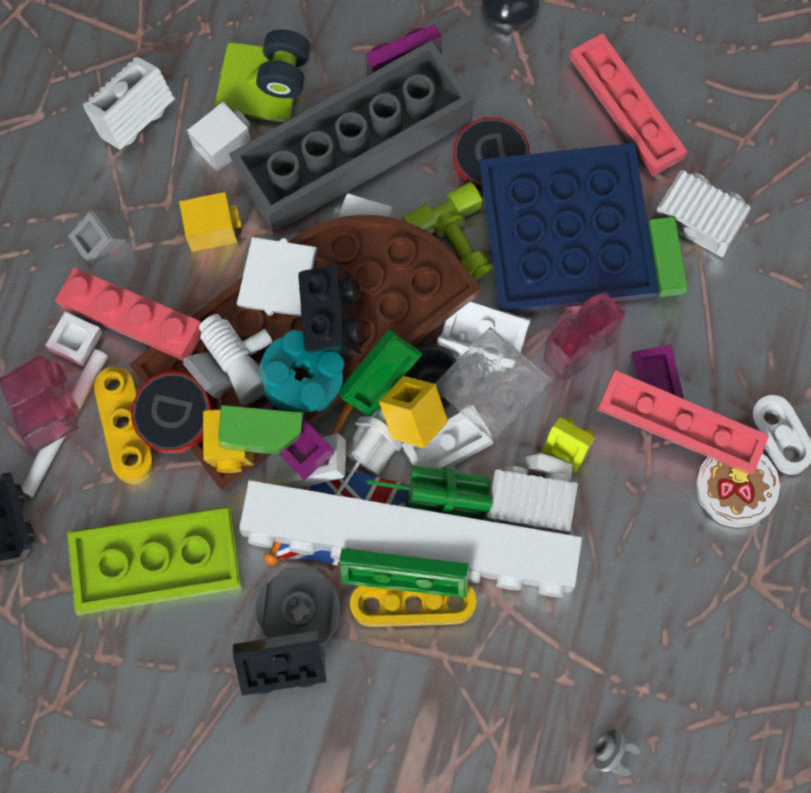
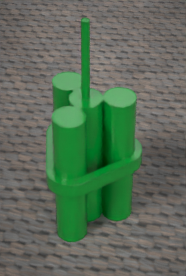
M412 465L409 486L367 480V484L408 490L405 498V507L483 520L485 512H490L492 505V496L488 492L490 488L489 476L457 472L455 467L452 466L438 469Z

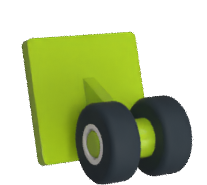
M278 29L269 32L265 36L263 47L228 43L214 108L224 102L232 112L238 109L247 118L277 122L290 120L294 97L299 96L303 90L305 76L300 67L308 62L311 49L309 40L297 32Z

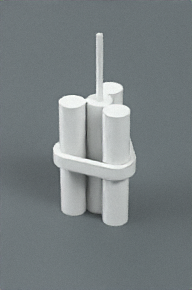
M381 406L377 408L371 417L366 414L365 417H360L355 423L358 428L346 444V458L356 461V464L335 495H340L359 465L364 466L367 471L378 476L394 451L399 452L402 448L403 442L392 439Z

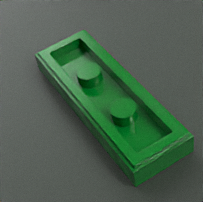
M341 549L339 565L341 580L344 584L467 598L469 589L468 563Z

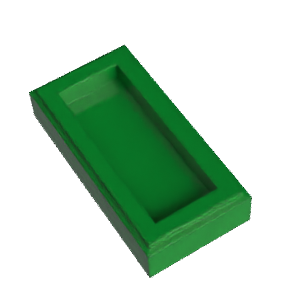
M389 329L341 386L338 394L343 400L371 417L380 406V399L407 374L423 354L417 347Z

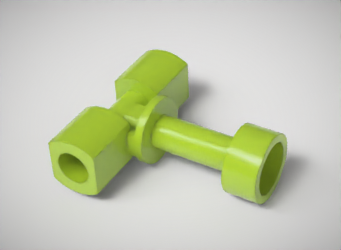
M472 182L447 193L446 202L430 209L427 204H424L402 215V221L420 227L430 234L436 232L438 237L447 236L460 256V262L475 280L485 275L492 268V263L486 253L482 250L475 252L461 229L465 223L464 217L482 208V198Z

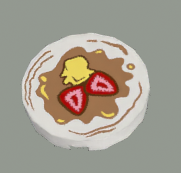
M764 454L761 455L753 475H748L707 457L698 470L695 489L699 504L703 510L705 509L712 516V519L722 525L740 528L753 526L770 513L778 501L780 482L776 468Z

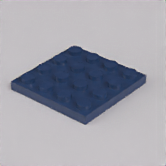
M635 143L479 159L478 169L497 305L500 311L519 313L657 297L659 290Z

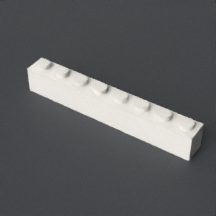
M250 480L239 527L242 536L249 537L248 543L259 547L272 548L273 542L290 544L289 550L292 552L313 555L315 549L330 551V557L336 560L340 559L341 549L343 548L468 563L469 583H480V577L497 580L496 586L500 588L521 590L522 585L539 587L538 593L541 595L559 598L563 597L564 592L571 593L575 588L582 537Z

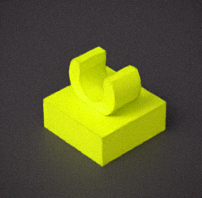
M559 417L553 425L541 453L570 462L573 465L572 471L577 473L595 439L593 429L588 428L584 431L573 424L575 419L569 417L565 420Z

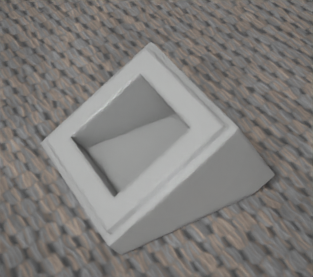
M93 209L68 234L69 239L88 265H93L120 247L128 239L109 212Z
M210 351L190 355L182 360L184 362L183 365L212 397L219 399L233 387L227 372H223Z

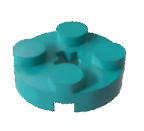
M292 330L269 345L260 361L258 373L265 387L263 392L275 407L282 411L301 412L304 415L305 412L316 410L320 412L333 402L342 385L344 363L342 357L331 349L313 353L307 352L304 349L303 332ZM292 368H304L308 371L311 380L308 378H303L301 382L294 378L296 372Z

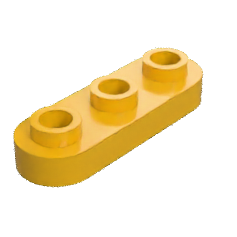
M117 366L108 367L97 375L94 381V392L113 471L122 481L129 484H138L150 477L155 463L152 448L146 445L136 434L131 420L132 402L138 392L133 377L126 369ZM111 381H120V386L116 390H107L108 384ZM120 418H129L127 426L123 428L116 427V423ZM134 454L138 456V460L134 465H125V460L129 455Z
M469 585L467 598H461L464 603L463 607L459 610H452L447 605L449 599L452 598L450 596L358 586L351 595L350 609L356 621L367 627L462 624L473 616L476 610L477 599L473 588ZM411 598H416L421 601L422 605L418 611L412 612L406 608V602ZM374 599L379 602L380 606L376 612L368 613L364 610V604L368 600Z

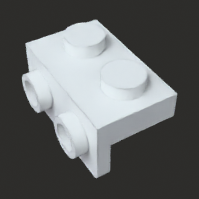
M472 300L446 320L442 335L438 337L436 345L444 347L456 359L467 360L468 356L483 360V367L505 373L506 368L514 369L518 365L532 319L500 311L498 308Z

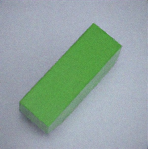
M675 217L649 220L648 228L658 283L659 297L683 295L688 287Z
M221 405L218 433L219 446L224 450L279 455L300 438L303 413Z

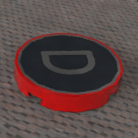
M484 117L470 122L459 132L454 142L453 164L460 179L467 183L472 182L476 189L481 191L478 169L479 159L530 154V145L524 132L514 123L502 118Z
M165 372L151 377L139 388L132 402L131 420L136 434L146 445L162 453L180 454L188 451V448L199 444L203 440V411L214 410V406L208 392L204 390L195 378L182 372Z

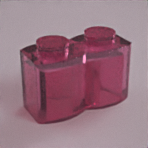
M606 292L593 296L582 305L575 319L563 322L551 332L546 341L543 360L562 380L576 376L587 366L592 354L604 351L616 341L626 312Z
M42 354L0 377L1 389L11 408L15 427L22 441L36 452L77 430L79 426L75 415L80 413L74 398L65 391L63 384L67 382V377L62 367L56 361H48Z

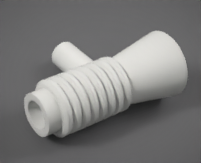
M218 314L206 318L199 325V330L202 333L200 338L223 372H227L240 404L247 405L257 401L265 395L263 392L265 387L261 381V376L259 378V364L250 356L272 343L271 337L263 329L242 341L227 319H222Z

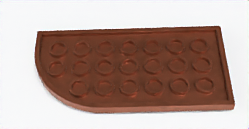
M379 215L344 216L317 224L288 241L293 244L317 248L313 269L337 264L352 274L359 283L361 299L357 302V312L364 327V340L360 342L361 355L348 358L340 355L344 363L342 385L389 329L412 345H415L483 292L480 285L446 245L422 228L392 217ZM243 277L191 316L203 322L206 318L218 314L222 319L229 321L242 341L263 329L267 331L272 342L284 337L287 332L292 330L303 332L302 317L276 312L269 316L263 310L239 307L237 301ZM201 338L191 355L209 352ZM269 345L250 357L260 364ZM153 347L129 364L143 384L151 377L165 372H182L193 377L183 365L184 362ZM292 368L296 372L294 376L296 380L300 382L303 378L311 380L308 371L304 368ZM233 387L219 399L209 394L214 410H221V405L261 409L269 402L264 395L253 403L242 405ZM337 394L333 402L326 409L317 412L318 410L305 412L302 417L312 425L343 401V399ZM203 440L191 447V450L224 492L272 455L254 452V465L242 466L241 472L221 473L217 472V467H213L204 461Z

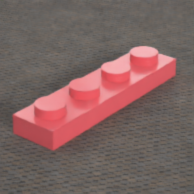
M603 33L570 51V60L628 142L635 143L637 155L652 176L659 174L686 158L688 151Z
M75 267L54 300L64 309L180 360L193 353L202 334L199 330L201 321Z
M617 370L613 371L597 408L598 411L748 475L754 474L769 438V435Z

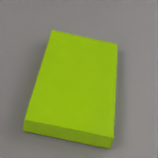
M231 506L67 532L74 608L77 615L242 589Z

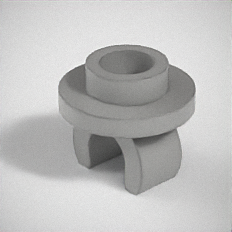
M612 729L607 733L601 734L596 739L592 748L593 763L602 772L611 771L615 774L630 776L631 771L622 766L621 759L624 752L639 755L640 749L635 744L626 742L624 733L617 729Z

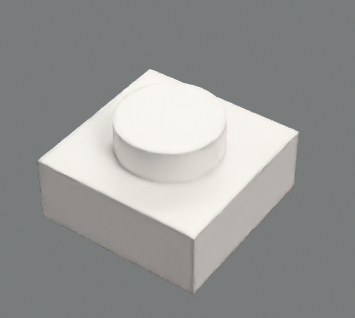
M64 312L45 346L50 352L84 367L103 332L99 327Z

